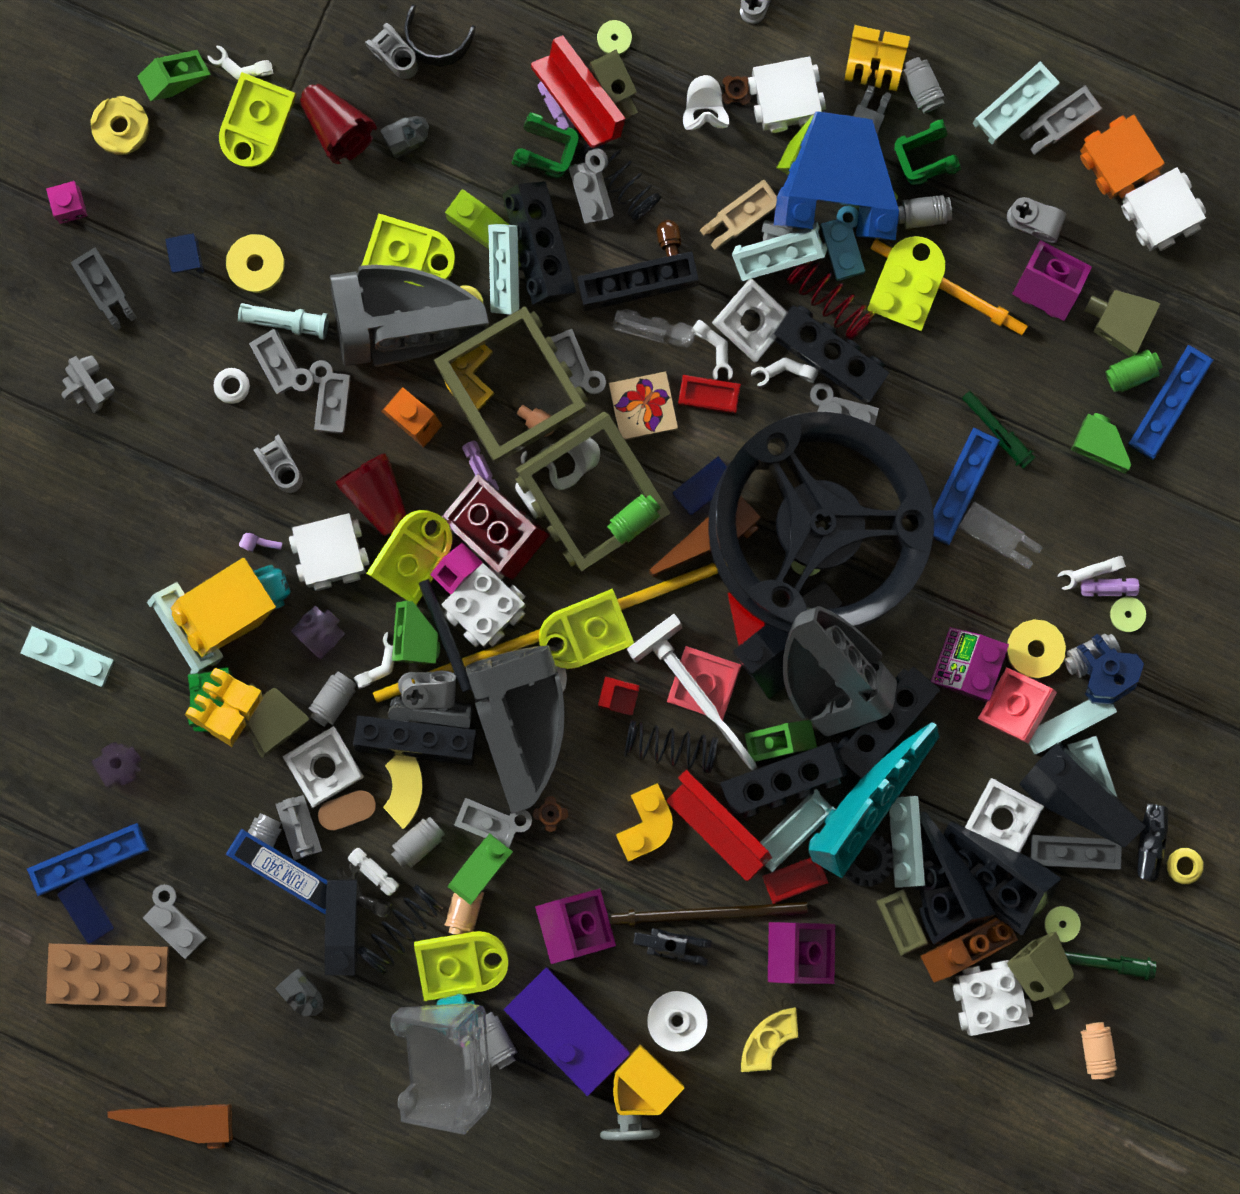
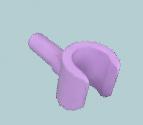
M252 533L244 534L239 543L241 548L253 552L256 544L279 550L282 547V542L259 538Z

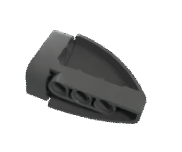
M362 265L358 267V273L354 271L329 275L344 366L371 362V355L375 367L427 356L458 346L489 326L486 308L479 299L454 283L424 271L392 265ZM407 282H413L421 286H416Z
M820 606L803 611L795 618L785 646L783 676L788 696L801 719L808 717L821 734L827 737L887 716L894 706L897 680L885 665L879 661L882 658V652L864 634L844 618Z
M548 645L499 654L473 662L465 667L474 694L478 715L511 814L530 808L535 804L555 768L564 733L563 691Z

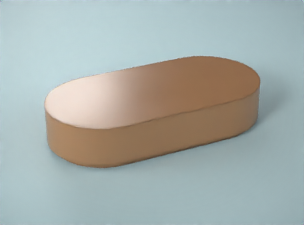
M362 790L330 800L320 807L318 812L319 822L324 828L335 831L367 820L375 813L376 800L370 793Z

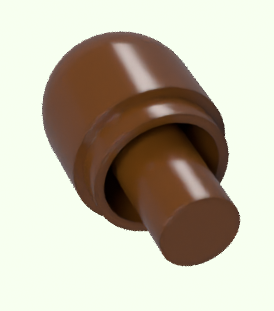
M664 220L657 226L656 230L659 246H661L662 250H666L667 257L677 255V248L681 246L682 241L679 227L672 220Z

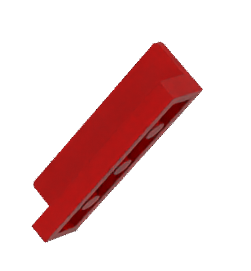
M562 35L553 39L550 55L532 62V70L591 148L621 137L626 118L565 37Z
M685 770L678 777L682 785L667 799V803L745 881H750L773 858L772 855L724 806Z

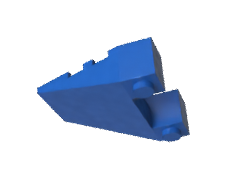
M815 112L800 145L801 149L795 162H792L789 169L788 178L777 195L774 226L813 229L816 201L859 206L857 237L896 240L899 209L873 120Z

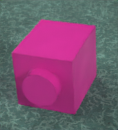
M75 181L46 188L53 216L59 224L88 216L81 190Z
M462 542L443 557L430 575L451 595L483 562Z

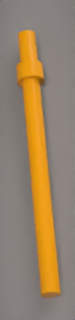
M875 239L870 249L888 258L892 247ZM943 277L939 287L941 290L991 318L990 321L996 325H1004L1020 335L1024 334L1028 325L1010 316L1008 310L1001 306L996 308Z

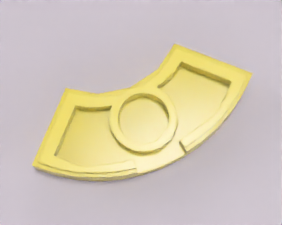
M396 755L385 765L391 775L393 787L390 798L383 808L402 829H405L415 817L420 806L423 778L419 763L415 757Z
M796 1007L773 1013L757 1025L744 1046L741 1072L771 1070L772 1058L777 1049L786 1041L799 1038Z

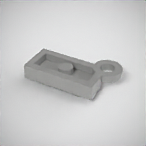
M599 148L588 151L584 163L574 164L569 167L584 223L605 220L614 216L602 175V170L608 165V158L606 153ZM594 156H597L599 158L600 165H596L594 163Z
M272 329L249 343L276 394L281 395L292 387L297 391L305 392L313 386V374L308 369L297 368L276 329ZM301 374L307 377V382L304 385H299L297 382V378Z
M573 329L552 336L551 339L558 350L554 354L559 363L565 361L573 376L569 379L575 388L580 386L581 389L584 388L589 394L601 393L606 386L605 377L599 371H589ZM591 378L599 379L600 385L597 388L590 387L589 380Z
M323 360L316 361L309 370L314 376V382L319 384L314 430L317 432L344 434L351 376L333 373V369L328 362ZM319 367H324L327 370L324 377L316 376V370Z
M825 383L816 384L812 388L810 398L814 405L819 406L817 412H834L850 415L875 425L879 408L833 397L832 388ZM817 391H826L827 398L819 400L816 396Z
M465 798L454 825L483 838H486L490 833L509 848L516 832H525L531 827L532 817L525 809L508 816ZM516 816H525V825L517 826L515 824Z
M159 885L155 888L152 895L155 905L143 919L184 959H187L207 937L173 905L177 898L174 888L170 885ZM164 890L170 894V899L167 902H162L159 899V894Z

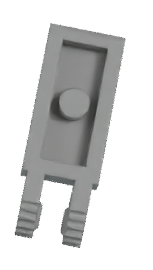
M1085 85L1040 116L1037 122L1024 130L1020 136L1023 140L1029 139L1043 128L1048 136L1035 143L1030 149L1036 155L1052 142L1055 144L1098 114L1102 107Z

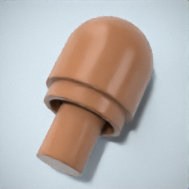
M521 405L517 411V415L526 420L525 425L528 429L551 417L550 414L542 409L535 408L532 411L524 405ZM554 431L550 432L544 437L551 435Z

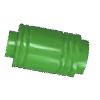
M1147 349L1109 366L1110 369L1105 371L1112 390L1122 393L1160 376L1159 369H1162V363L1156 352L1151 354Z
M641 494L621 510L619 514L610 519L611 523L607 528L621 544L626 541L629 543L660 517L657 511L661 507L651 495L645 498Z

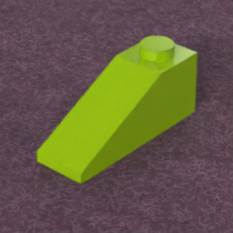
M463 189L445 211L449 222L488 249V225H509L490 208ZM518 254V269H519V267L521 266V264H520V262H519V254Z

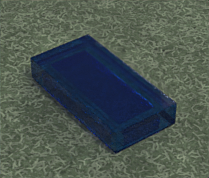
M719 456L672 492L690 516L712 500L718 481L727 468Z
M81 878L57 894L88 944L93 943L115 929L84 878Z

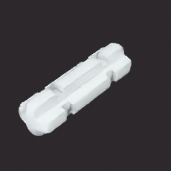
M356 848L349 855L348 860L356 867L359 866V870L376 886L380 885V889L386 895L391 896L398 889L399 883L392 877L389 878L387 876L388 873L371 858L368 859L365 852L360 848Z

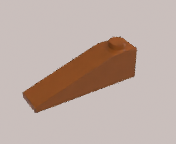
M742 496L739 499L736 515L738 540L742 536L746 539L751 537L760 528L757 523L761 518ZM708 518L649 570V574L655 577L710 553Z
M231 1104L120 1109L107 1112L110 1119L199 1144L207 1143L208 1149L225 1148V1142L233 1140Z

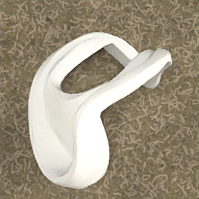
M703 75L694 79L688 88L686 110L683 115V125L686 130L698 129L705 122H709L717 128H727L729 126V116L723 107L720 85L711 76ZM701 109H709L716 112L718 118L711 112H704L694 121L693 114Z
M588 438L568 451L575 462V470L571 475L557 479V472L553 462L545 466L549 469L551 483L556 489L563 490L573 486L585 473L597 466L600 460V449L593 439ZM551 445L545 447V448L542 449L540 452H542L543 450L547 449V448L550 447Z

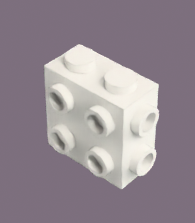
M810 56L753 67L752 77L748 78L750 94H756L758 105L754 106L756 122H762L763 131L771 130V133H778L787 130L788 126L796 124L803 127L815 112L826 110L823 92L818 93L816 82H820L817 64L812 65Z
M1178 168L1126 194L1122 200L1123 205L1121 208L1125 217L1129 221L1133 220L1138 229L1136 230V236L1142 246L1147 245L1149 251L1157 247L1160 251L1165 250L1176 243L1174 238L1182 234L1185 237L1193 235L1201 230L1200 224L1206 219L1204 215L1206 210L1199 198H1194L1190 191L1192 186L1189 178L1185 173H1180Z
M350 513L292 528L294 535L289 537L293 554H299L301 564L296 565L300 582L305 581L309 588L314 587L315 591L332 587L331 582L342 579L343 583H351L360 580V575L366 573L364 566L369 565L365 548L360 549L357 537L362 536L358 519H352Z
M484 563L441 605L446 610L443 613L444 617L454 627L459 623L466 630L463 634L464 637L472 645L477 647L481 644L486 648L489 644L494 647L504 637L505 634L502 630L509 623L514 626L524 617L526 613L522 610L526 605L522 601L525 598L522 592L514 585L508 588L501 581L504 576L491 566L487 567Z
M1009 960L991 963L992 969L980 971L979 966L965 968L962 970L963 975L956 976L957 983H952L955 1000H961L963 1012L958 1013L962 1031L967 1030L968 1035L973 1036L1030 1024L1028 1017H1033L1031 1003L1029 999H1024L1023 987L1007 965Z

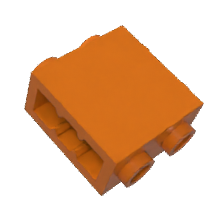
M1134 114L1127 119L1124 115L1115 119L1109 124L1110 129L1102 134L1099 130L1093 132L1084 139L1086 143L1080 150L1082 153L1080 155L1082 163L1088 170H1093L1098 178L1096 179V184L1099 190L1104 195L1108 194L1110 199L1118 195L1122 199L1126 194L1135 190L1134 186L1144 180L1147 184L1161 175L1159 171L1165 164Z

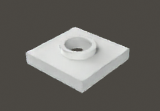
M749 279L714 319L712 324L753 362H757L774 342L770 335L787 311L753 279ZM746 310H754L760 317V325L754 331H747L741 325L740 320Z
M334 726L283 756L312 808L364 778ZM320 757H329L334 761L335 771L328 778H320L314 772V763Z
M990 778L965 828L1020 853L1044 806ZM998 808L1008 809L1013 815L1012 825L1005 830L997 829L992 823V814Z

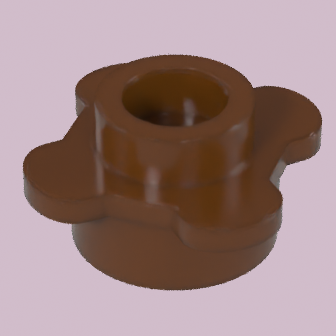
M729 75L723 79L722 83L725 86V93L722 95V100L725 104L740 102L742 105H746L750 102L751 97L748 94L749 84L747 76L732 77ZM735 88L739 89L738 93L734 92Z
M548 796L540 808L534 809L533 817L535 820H540L545 825L547 831L553 832L557 829V824L561 820L568 818V810L561 808L557 804L555 797ZM549 811L554 813L552 817L548 816Z

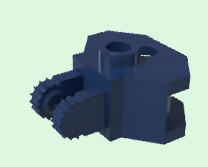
M1096 634L1092 637V642L1102 655L1098 659L1093 657L1084 644L1076 647L1078 654L1088 667L1087 673L1090 676L1085 695L1092 704L1112 705L1136 689L1144 663L1137 654L1118 653L1115 648L1110 649L1103 638Z

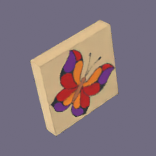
M666 371L609 383L617 427L625 440L678 430Z

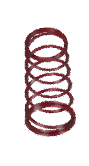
M815 260L800 264L789 276L787 283L789 285L795 284L809 274L802 284L799 294H808L820 285L811 300V306L822 303L832 295L822 312L823 317L833 314L845 304L834 322V328L844 325L857 315L845 334L846 339L853 340L873 319L875 313L873 311L868 312L852 329L866 308V305H863L842 323L836 325L855 294L850 295L835 309L825 314L827 308L843 287V283L839 284L824 298L814 303L818 293L832 274L828 273L818 283L802 293L803 288L820 265V262H817L809 270L808 268Z

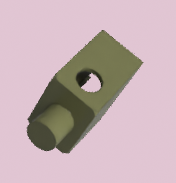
M617 49L590 62L587 68L623 116L628 119L637 114L638 111L631 99L637 91ZM611 85H619L622 93L615 94Z
M1114 290L1108 302L1092 295L1084 311L1099 318L1094 329L1097 335L1131 357L1137 354L1160 303Z
M272 688L262 695L263 700L250 720L245 719V729L262 759L305 727L310 720L306 714L276 688Z
M1056 932L1033 939L1007 963L1031 1000L1038 1001L1048 997L1055 1010L1064 1007L1070 1002L1063 987L1074 978V973Z

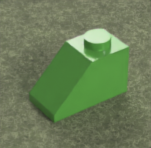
M198 50L155 58L137 77L150 101L173 97L208 78L211 74Z
M1094 413L1092 416L1088 414L1082 423L1071 451L1125 474L1130 469L1131 462L1116 426L1110 424L1111 420L1104 415Z
M413 601L396 602L392 661L424 665L435 664L440 653V643L437 641L438 633Z
M810 720L786 723L745 734L748 752L754 762L793 755L817 747Z
M489 833L447 887L471 905L497 875L513 851Z

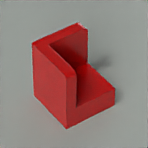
M605 677L598 707L632 715L640 686Z

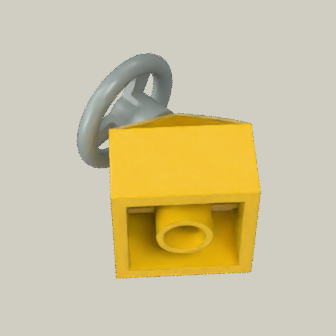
M639 1045L615 1071L613 1094L616 1110L619 1113L617 1118L620 1128L603 1130L600 1133V1137L603 1140L628 1141L658 1138L660 1136L658 1129L642 1128V1115H660L684 1089V1085L642 1045Z

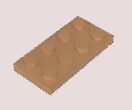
M49 943L46 1004L167 1007L169 947Z

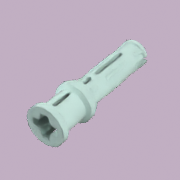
M241 303L238 312V322L292 330V333H295V335L300 336L301 333L318 335L320 339H325L329 324V314L305 313L304 309L291 312Z

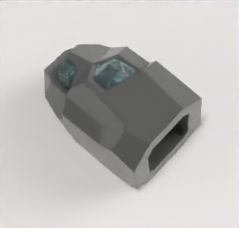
M413 116L405 117L391 125H387L380 131L394 158L397 159L423 145L428 138L429 125L425 118Z
M300 968L291 973L275 988L294 1011L302 1016H316L323 1010V999L319 990Z

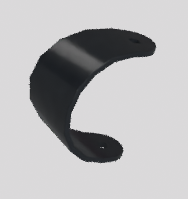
M412 4L406 17L404 29L408 46L414 51L416 58L428 65L439 67L454 64L463 58L470 48L476 26H471L461 46L451 53L439 56L425 54L417 49L409 39L410 25L416 10V5Z

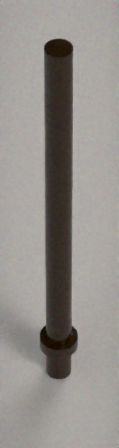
M807 902L635 912V909H629V913H611V925L629 924V927H636L635 924L798 915L808 914Z

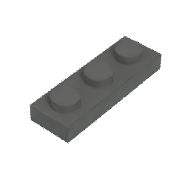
M1031 835L1030 858L1038 861L1043 866L1120 870L1122 846L1108 839Z

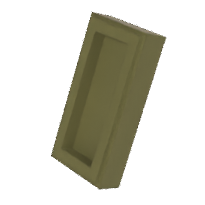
M904 889L876 901L900 956L928 944Z

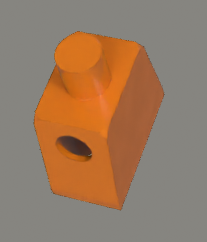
M403 387L381 411L422 447H425L443 426L431 410Z

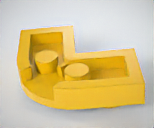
M485 344L450 363L478 411L494 395V392L474 374L493 354L492 350ZM446 384L447 389H448L449 392L452 394L451 390L449 389L448 385Z
M658 783L631 795L643 823L616 834L628 862L656 850L670 836L673 824L672 815Z

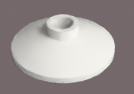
M682 991L669 992L660 996L651 1006L648 1014V1029L654 1041L661 1047L670 1051H685L697 1045L703 1038L707 1029V1014L702 1003L693 995ZM675 1015L683 1018V1024L679 1027H675L671 1022Z

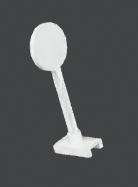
M672 614L627 648L628 654L635 663L652 651L660 660L663 659L706 716L718 725L737 754L753 771L757 768V765L731 729L721 720L716 707L673 653L674 648L668 642V639L682 629V624L676 615Z

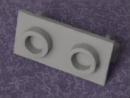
M304 795L288 798L281 803L275 804L293 859L297 860L321 852L322 848Z

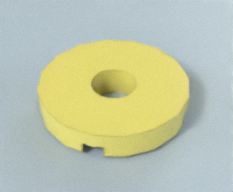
M117 96V98L102 101L94 110L91 118L92 134L96 143L106 152L115 155L129 154L138 150L146 141L149 133V119L143 107L134 99ZM119 118H123L128 122V126L123 132H115L112 129L113 122Z
M250 234L238 239L231 246L226 256V269L230 279L238 288L244 291L262 293L270 290L280 281L284 271L285 259L280 247L272 239L264 235ZM252 257L262 258L263 266L260 270H249L247 264Z
M1033 619L1023 622L1012 631L1008 638L1007 644H1009L1006 652L1008 661L1016 672L1035 679L1049 676L1060 667L1065 658L1066 645L1063 635L1056 626L1047 621ZM1038 641L1043 645L1044 652L1041 657H1033L1029 654L1028 645L1030 642Z

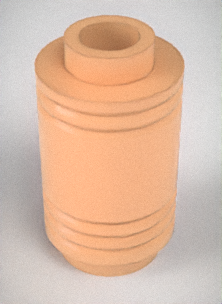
M483 892L471 905L456 893H453L446 923L444 924L450 927L448 933L457 935L473 932L483 900Z
M1104 1022L1086 1024V1030L1081 1031L1087 1074H1091V1079L1114 1077L1115 1070H1117L1111 1027H1104Z

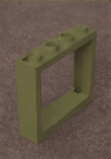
M526 306L434 359L437 369L495 465L586 412L584 403L588 399L580 386L576 388L573 386L569 379L573 376L565 361L559 363L554 354L558 350L550 336L544 338L539 329L543 326L535 311L529 313ZM523 321L573 404L499 446L450 363Z
M606 412L597 415L515 469L519 475L515 479L524 494L529 491L535 500L531 503L539 518L545 516L550 523V526L546 528L555 543L561 541L566 548L562 552L563 556L571 567L576 565L581 571L623 544L613 536L582 556L531 475L600 430L604 432L645 498L651 495L661 507L657 511L660 517L650 526L670 514L667 506L610 415Z

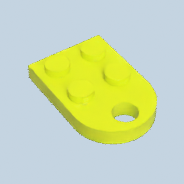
M241 72L219 132V143L225 156L233 163L243 167H257L271 159L278 147L297 94ZM247 143L251 147V154L247 159L241 160L237 157L236 149L240 144Z
M378 214L362 265H392L413 268L448 280L454 270L455 254L450 241L443 234ZM443 256L448 260V265L444 270L437 271L432 268L431 263L435 257ZM407 282L416 286H421L413 282Z
M919 236L908 237L899 241L888 255L867 310L922 332L945 273V259L940 248L933 241ZM918 244H925L930 249V255L924 261L916 260L913 256V249Z
M418 510L409 513L399 522L366 574L406 601H413L417 605L423 595L418 583L427 579L431 582L433 577L430 574L451 550L452 532L449 524L443 517L431 511ZM431 520H435L437 524L436 531L432 535H427L425 532L426 524Z
M613 589L552 613L543 622L539 632L540 646H547L548 641L553 637L563 640L562 648L558 651H551L555 665L564 669L583 666L634 644Z
M476 931L414 942L424 1001L445 998L460 993L470 994L492 989L503 980L508 970V955L504 944L496 936L487 932ZM490 953H497L502 958L496 965H489L484 959Z

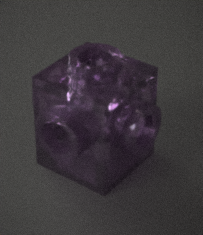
M316 606L307 612L291 630L320 659L345 634L337 626L340 620L328 609L323 613Z
M113 742L101 750L103 755L91 761L105 786L112 788L119 783L121 786H125L137 778L135 773L141 770L138 763L142 760L133 746L128 748L127 744L121 743L118 745L117 742ZM121 759V767L117 769L116 764Z

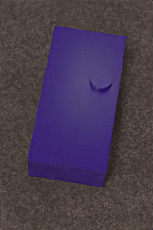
M548 967L503 1009L586 1096L630 1055V1051Z

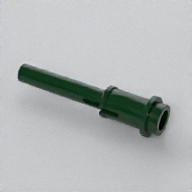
M968 391L962 397L963 401L1000 440L998 444L1016 462V467L1020 466L1024 469L1036 458L1032 454L1034 451L1032 449L1029 451L1013 431L1009 433L971 391Z
M1064 951L1069 964L1118 971V975L1143 977L1144 981L1155 978L1156 961H1151L1150 957H1147V960L1124 956L1115 959Z

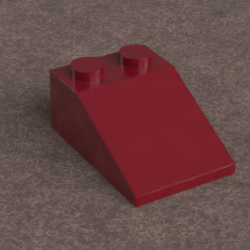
M479 474L473 478L442 516L450 528L493 569L511 580L516 577L550 536L528 514Z

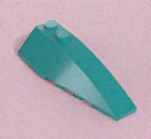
M931 722L887 754L856 784L838 808L831 810L826 818V825L820 834L816 833L810 840L808 850L813 862L840 878L845 875L940 736L936 724Z

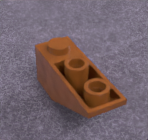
M996 917L921 955V958L935 983L964 970L1018 939L1013 929Z

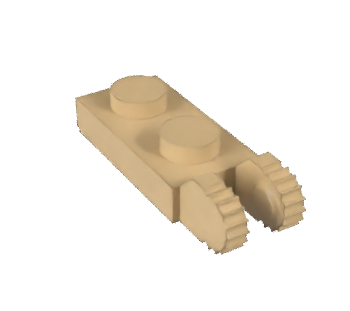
M762 180L718 212L717 217L704 225L700 231L705 236L712 233L721 223L725 225L728 231L717 237L711 244L713 249L717 250L733 237L735 239L775 210L777 196L767 182Z

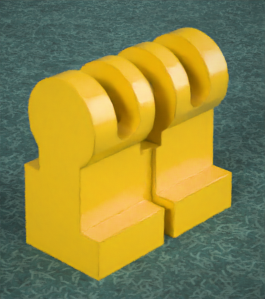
M854 25L844 81L852 82L854 71L861 69L862 78L860 84L866 85L868 77L872 74V69L870 68L871 61L877 60L880 63L878 70L875 69L874 73L876 78L875 87L880 88L883 76L889 75L891 77L889 90L897 91L910 36L885 31L882 41H878L880 30Z
M214 668L210 677L221 686L217 687L205 682L202 689L212 699L223 702V705L219 707L210 698L197 695L194 702L205 711L200 712L189 707L185 716L196 725L209 731L211 735L232 747L246 726L245 719L250 720L263 700L261 690L252 685L248 686L230 674Z

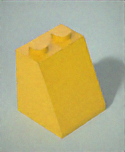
M242 558L179 597L170 609L175 623L180 627L182 626L186 632L191 648L194 651H198L201 658L259 627L276 606L246 559Z

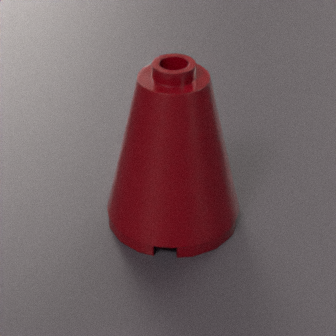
M321 84L309 85L303 90L300 104L327 157L332 163L342 164L340 159L345 157L350 161L369 146L373 140V137L370 135L372 129L377 130L375 122L370 117Z
M386 453L372 458L359 468L348 472L335 481L339 490L383 536L387 534L391 536L399 522L407 515L390 460Z

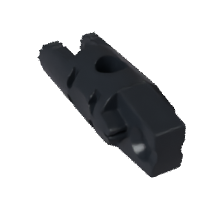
M1148 804L1142 822L1146 827L1140 832L1137 874L1140 879L1155 882L1159 878L1162 859L1165 856L1168 834V808L1161 805Z
M652 928L651 935L635 932L633 944L648 947V955L667 957L707 967L708 959L697 955H685L687 943L695 944L697 947L710 948L712 940L684 934H674ZM669 940L676 942V949L674 951H669L666 948V943Z

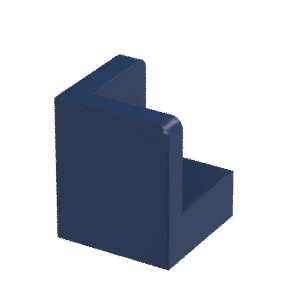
M194 233L165 239L171 271L174 274L195 269L198 273L204 272L198 239Z

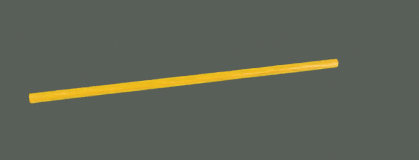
M711 563L617 600L621 610L716 575L718 571L715 563ZM540 629L462 658L464 666L466 667L473 662L539 642ZM451 663L427 671L443 670L454 673ZM398 683L373 692L376 703L401 694Z

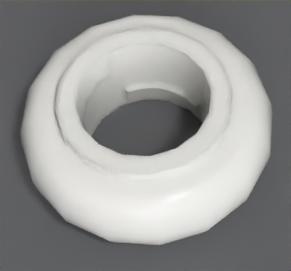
M228 368L219 372L213 385L218 399L229 404L239 403L244 400L250 388L249 379L246 374L235 368ZM229 378H236L240 382V388L234 394H228L223 389L225 381Z

